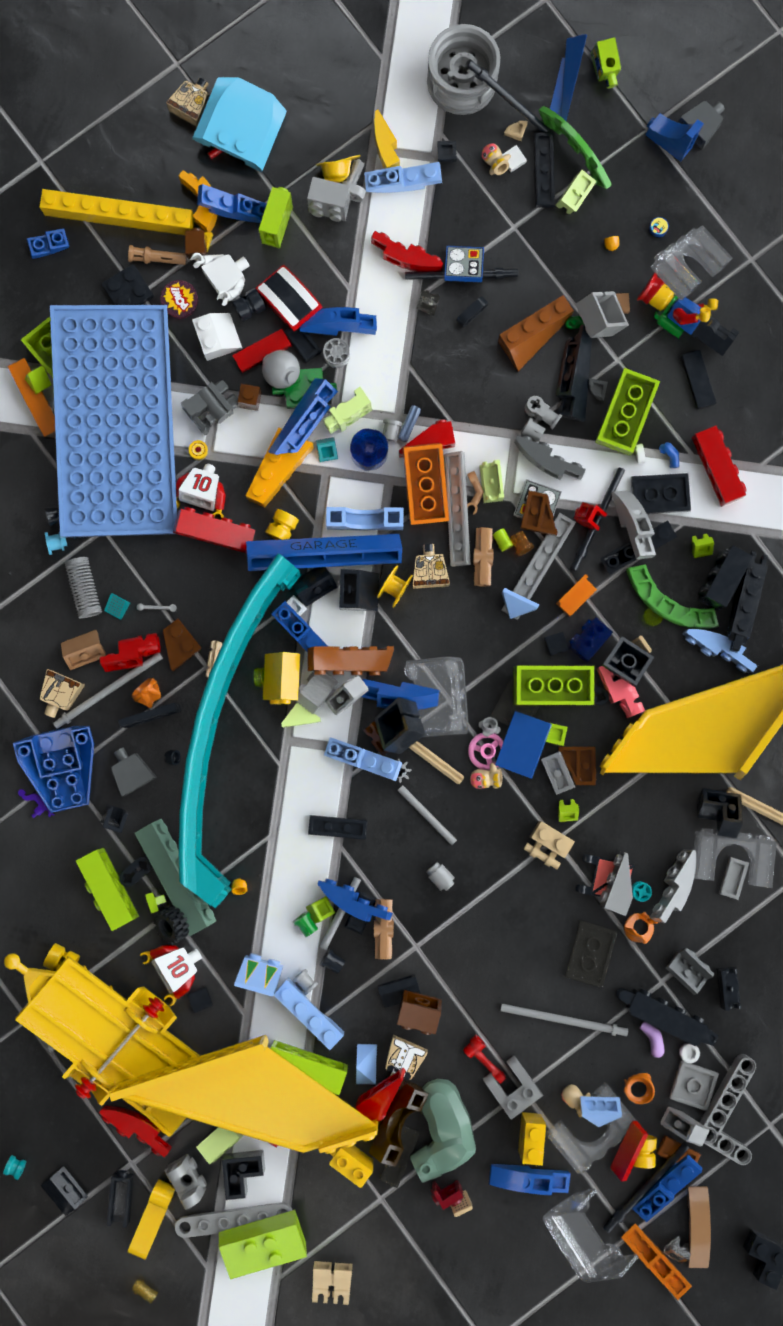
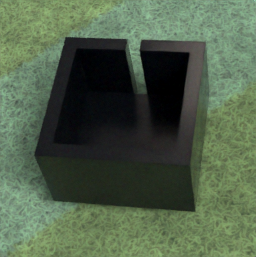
M398 697L374 718L384 751L402 754L425 735L422 721L418 719L420 714L416 702Z

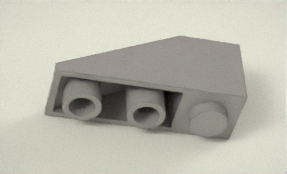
M620 851V854H617L614 859L613 865L615 867L613 872H610L607 877L606 883L608 885L606 891H603L600 896V906L626 916L633 895L628 853Z

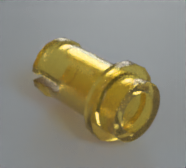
M140 1279L135 1282L131 1289L134 1291L133 1294L140 1295L150 1304L158 1294L157 1291L146 1285L144 1280Z

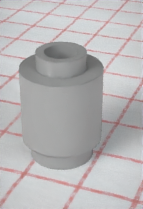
M436 862L427 870L428 878L440 891L443 889L447 891L454 885L452 880L455 877L443 864L440 865Z

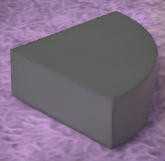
M589 378L588 387L591 394L596 399L604 401L608 382Z

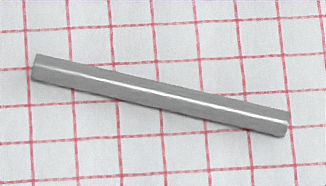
M403 785L397 790L451 845L457 841Z
M354 877L350 886L354 887L355 892L361 882L357 877ZM341 908L338 909L320 945L324 950H327L345 914V911Z

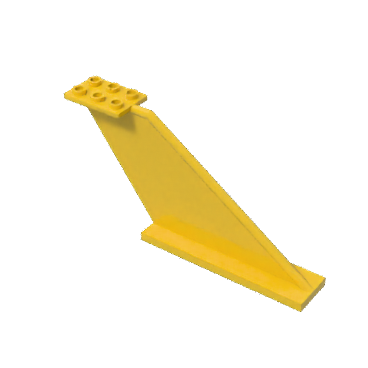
M783 665L645 710L634 725L630 723L622 735L624 737L623 740L618 739L611 750L612 755L607 754L599 766L602 768L600 774L736 773L734 777L741 780L749 772L783 724Z
M262 1035L116 1083L109 1093L111 1102L123 1098L302 1153L318 1149L319 1153L325 1152V1154L336 1151L338 1147L344 1146L347 1148L355 1145L360 1140H372L378 1133L377 1119L371 1121L267 1046L269 1043L267 1035Z

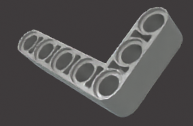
M740 1054L734 1059L710 1102L708 1111H705L699 1122L711 1130L704 1144L740 1165L749 1164L752 1159L751 1151L743 1143L722 1130L756 1070L755 1061L746 1054ZM748 1060L749 1066L742 1069V1062ZM738 1077L739 1084L732 1086V1080ZM730 1095L729 1101L722 1103L723 1096ZM720 1112V1118L712 1120L713 1114ZM722 1140H728L727 1145L721 1148L720 1142ZM745 1150L743 1157L738 1158V1151Z

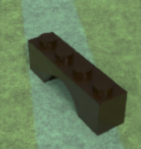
M402 1081L372 1143L369 1153L380 1163L396 1167L404 1150L401 1142L402 1126L410 1114L421 1112L429 1093L415 1083Z

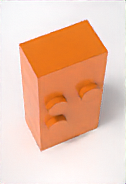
M434 443L402 447L410 524L449 521L442 444Z

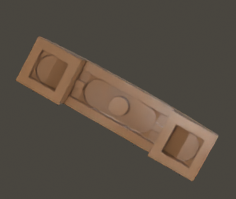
M687 1186L689 1208L688 1268H708L711 1243L708 1187Z

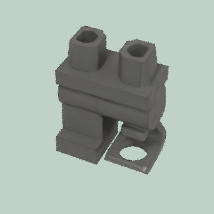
M223 380L215 384L213 382L209 383L197 394L181 402L182 409L204 436L209 433L214 422L222 423L228 416L230 417L234 414L233 409L238 406V398L235 394L230 395L226 399L222 395L229 390V387ZM208 410L209 414L205 415L204 420H200L198 417Z

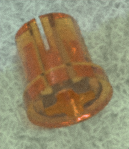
M523 531L516 533V535L514 534L510 538L517 550V556H522L534 548L533 543L529 542Z

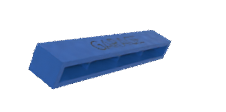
M399 534L246 541L248 571L266 570L278 553L296 568L402 563V544Z

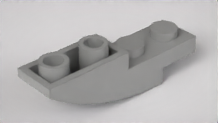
M630 491L612 492L621 527L627 528L636 559L653 558L656 553L651 537L655 533L644 508Z
M683 849L677 855L674 865L667 871L664 882L669 887L663 891L661 900L653 908V913L650 916L653 921L666 923L672 911H681L684 907L695 876V850Z

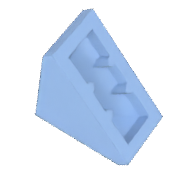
M506 588L501 593L510 619L535 611L539 607V604Z
M357 1044L356 1084L376 1085L377 1044Z
M580 1096L582 1117L597 1127L622 1117L620 1097Z

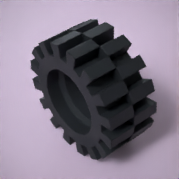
M169 906L158 912L154 916L155 920L153 921V924L156 925L154 927L155 930H158L157 935H161V940H165V943H170V945L187 937V933H189V924L186 923L187 918H184V913H180V909H175V906Z

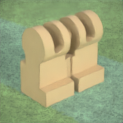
M314 1261L312 1302L318 1303V1295L323 1294V1303H328V1297L330 1296L329 1286H335L334 1291H332L333 1304H337L338 1296L342 1295L344 1297L343 1304L348 1305L353 1264L335 1263L334 1271H331L332 1262Z

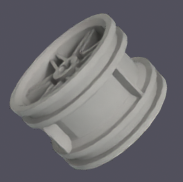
M454 25L443 30L432 42L428 57L427 86L433 101L443 110L457 115L473 114L483 109L493 98L495 91L484 81L481 82L477 79L475 73L466 66L467 61L471 59L479 67L486 69L489 72V76L497 82L501 57L495 40L488 32L474 25Z

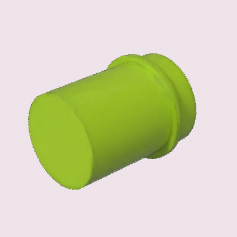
M504 528L493 534L499 546L498 548L502 552L513 546L512 540H510Z

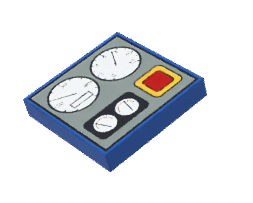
M447 246L445 281L482 282L484 247Z

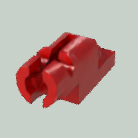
M157 633L147 634L145 640H143L142 636L118 641L119 654L111 653L100 657V664L105 672L143 666L142 656L147 657L161 652L160 639L157 637Z

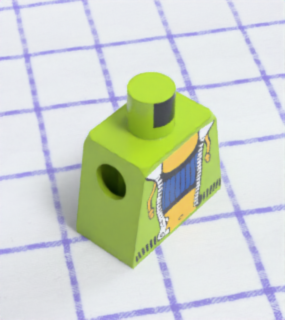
M614 37L598 41L590 53L598 81L605 80L607 89L618 85L616 76L621 70L616 39Z

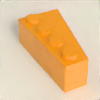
M279 427L246 494L249 501L264 508L314 449L313 443L306 440L296 453L270 454L268 451L282 430Z

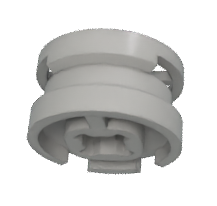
M339 338L329 340L323 348L324 360L332 368L344 367L350 358L348 344Z

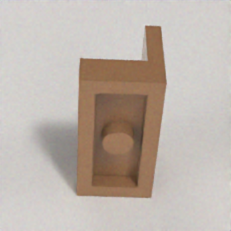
M97 630L61 643L62 655L70 670L106 656Z

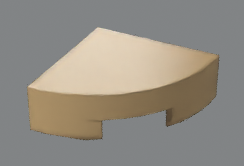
M518 121L509 125L504 135L522 141L528 121Z

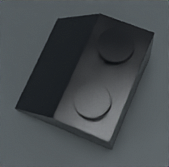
M622 636L602 666L636 687L654 659V656Z

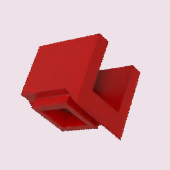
M582 502L581 506L575 510L574 519L584 527L599 531L600 527L592 520L595 515L606 517L607 513L598 505Z

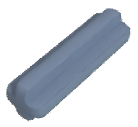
M411 406L399 433V440L403 442L408 441L421 409L419 407Z

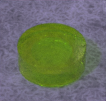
M648 608L643 614V620L648 626H657L663 620L651 608Z
M263 667L255 668L254 684L256 687H263Z

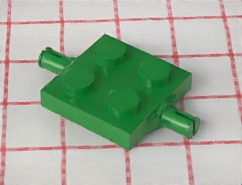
M322 368L300 369L299 377L292 386L284 389L272 387L273 395L284 394L287 409L296 408L315 378L323 379ZM330 383L337 390V384Z

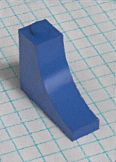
M660 113L656 119L653 117L647 124L646 136L681 162L692 149L704 123L697 119L693 124H681L670 120Z

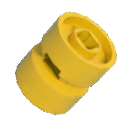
M277 509L273 516L274 522L269 524L265 533L276 540L290 539L292 535L290 531L295 530L299 519L281 509Z
M55 943L47 954L43 966L54 971L60 966L64 957L70 956L78 963L80 955L72 951L66 952L65 947Z
M652 1135L647 1136L634 1167H655L656 1155L653 1151L656 1150V1137Z

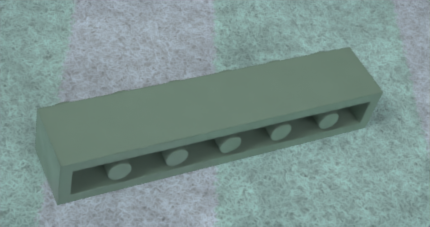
M159 819L135 832L173 906H175V909L179 908V912H183V917L187 918L186 923L189 924V936L216 922L214 913L208 904L179 882L177 844L172 839L163 820Z

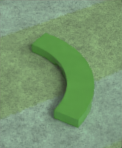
M545 106L541 107L539 113L544 124L557 134H564L568 138L567 143L577 154L581 153L586 162L585 166L593 179L596 180V185L606 189L609 188L612 184L604 168L583 138L557 113Z
M646 564L626 569L629 580L638 596L660 617L687 628L712 629L719 627L714 608H687L679 605V603L666 595L664 596L652 580Z

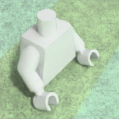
M200 253L193 254L190 260L197 261L193 265L194 268L203 265L201 267L202 271L218 293L216 299L223 300V306H226L228 301L241 294L245 282L242 271L250 266L245 257L234 262L229 254L203 256Z

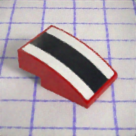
M282 265L256 287L262 300L293 331L297 330L323 308L313 294L285 265Z

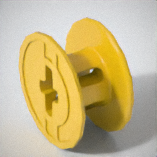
M398 565L395 566L377 598H380L385 591L396 599L392 605L393 608L413 577L411 575L405 582L395 576Z

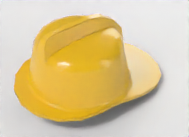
M360 155L333 162L318 163L316 166H321L325 180L340 183L349 176L351 161L359 158Z

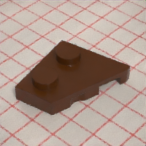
M529 490L520 529L557 536L558 532L555 527L548 494Z
M178 618L163 629L172 671H175L202 649Z
M558 747L576 785H596V747Z

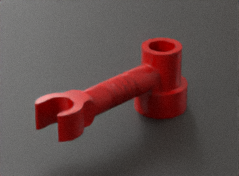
M475 1034L470 1039V1043L463 1049L464 1053L469 1058L475 1056L501 1084L506 1079V1075L481 1052L486 1047V1044Z

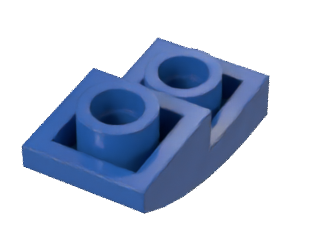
M64 229L48 231L43 236L27 238L32 259L51 255L69 248Z

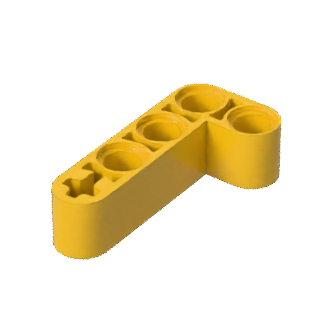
M158 1179L129 1246L128 1253L146 1260L175 1192L172 1184Z

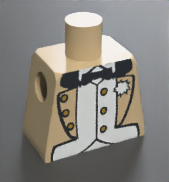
M393 1035L385 1069L391 1071L392 1075L404 1067L406 1070L404 1078L411 1080L427 1056V1049Z

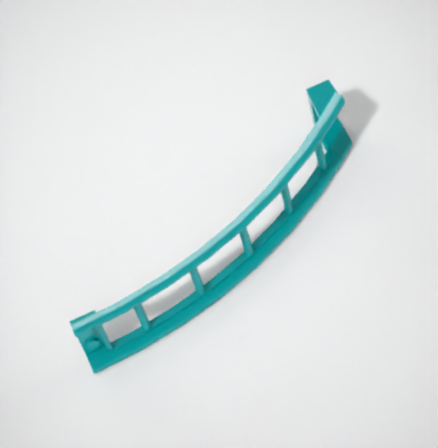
M279 553L250 592L226 635L210 671L196 713L186 757L179 812V882L214 908L221 904L232 889L229 887L231 882L202 855L203 805L209 759L218 719L231 680L252 635L279 591L290 590L301 576L299 570Z

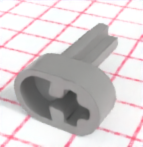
M360 159L354 160L346 181L342 182V184L350 185V197L355 202H362L366 194L364 188L356 185L365 165Z

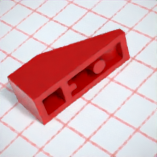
M446 420L436 421L435 424L431 425L405 446L441 443L443 449L454 448L456 442L452 422H447ZM403 448L399 450V458L403 457Z
M404 1067L360 1095L355 1108L371 1121L376 1119L378 1122L386 1116V1112L403 1081L406 1071Z

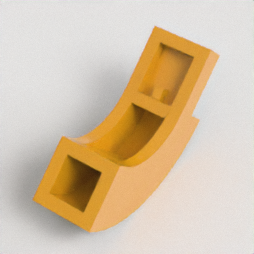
M184 170L178 175L180 182L197 197L199 185L210 186L203 176L198 180L192 173L188 174ZM200 205L192 216L195 224L205 232H211L217 220V214L210 213L208 208Z

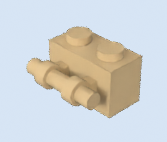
M539 821L530 835V838L536 841L535 845L532 846L527 843L524 850L529 852V855L533 858L537 857L544 861L546 866L558 869L561 863L555 860L556 855L558 854L565 858L575 841L544 822ZM542 845L551 850L549 855L540 851Z

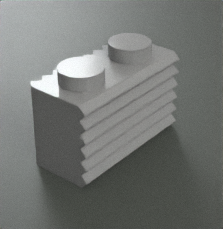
M313 671L307 678L308 683L306 685L302 683L299 687L298 700L295 701L302 705V707H305L311 714L317 711L338 684V681L328 673L326 675H314Z
M356 675L340 686L325 702L332 712L338 715L369 690L360 676Z
M672 1107L666 1109L661 1120V1125L666 1127V1129L683 1138L686 1142L697 1146H703L709 1133V1128L684 1112Z

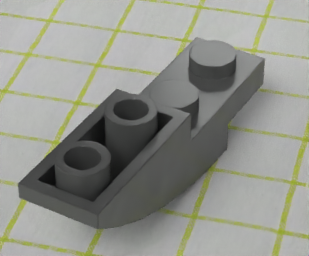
M517 435L514 442L525 458L541 471L561 480L563 474L582 479L586 469L582 468L581 464L576 462L568 463L564 461L563 457L557 455L552 457L550 455L553 448H550L549 444L541 441L539 443L531 441L532 438L526 435Z

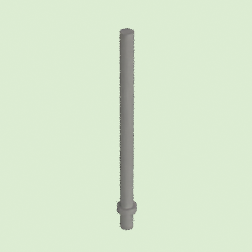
M156 653L144 661L143 666L135 667L67 714L63 713L61 718L53 722L54 726L58 729L66 723L69 724L74 717L163 659L162 655Z
M501 1004V1012L611 1033L612 1036H616V1034L628 1035V1028L618 1027L617 1024L608 1025Z

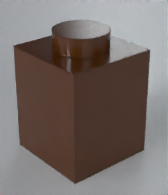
M192 228L190 231H185V253L188 259H191L194 253H200L202 256L207 255V235L204 230Z
M241 384L238 397L239 407L258 411L262 394L260 387Z

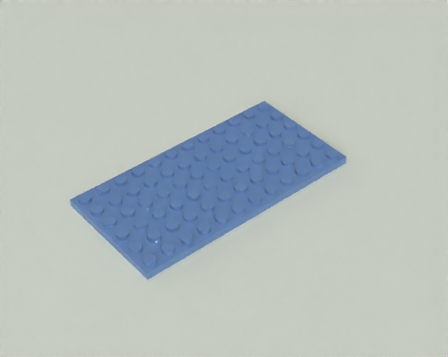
M50 305L60 537L175 534L173 530L177 518L167 305Z

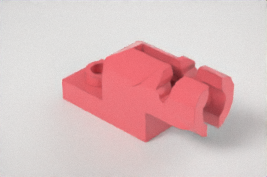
M603 666L596 669L605 690L609 694L611 704L620 701L619 705L627 718L645 711L642 702L634 703V700L639 697L634 686L623 679L614 682L612 679L614 674Z

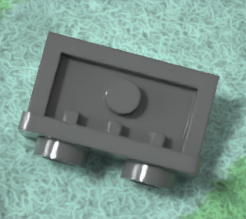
M688 948L677 951L666 966V969L693 995L698 994L705 982L715 975L710 967L697 958L696 954Z

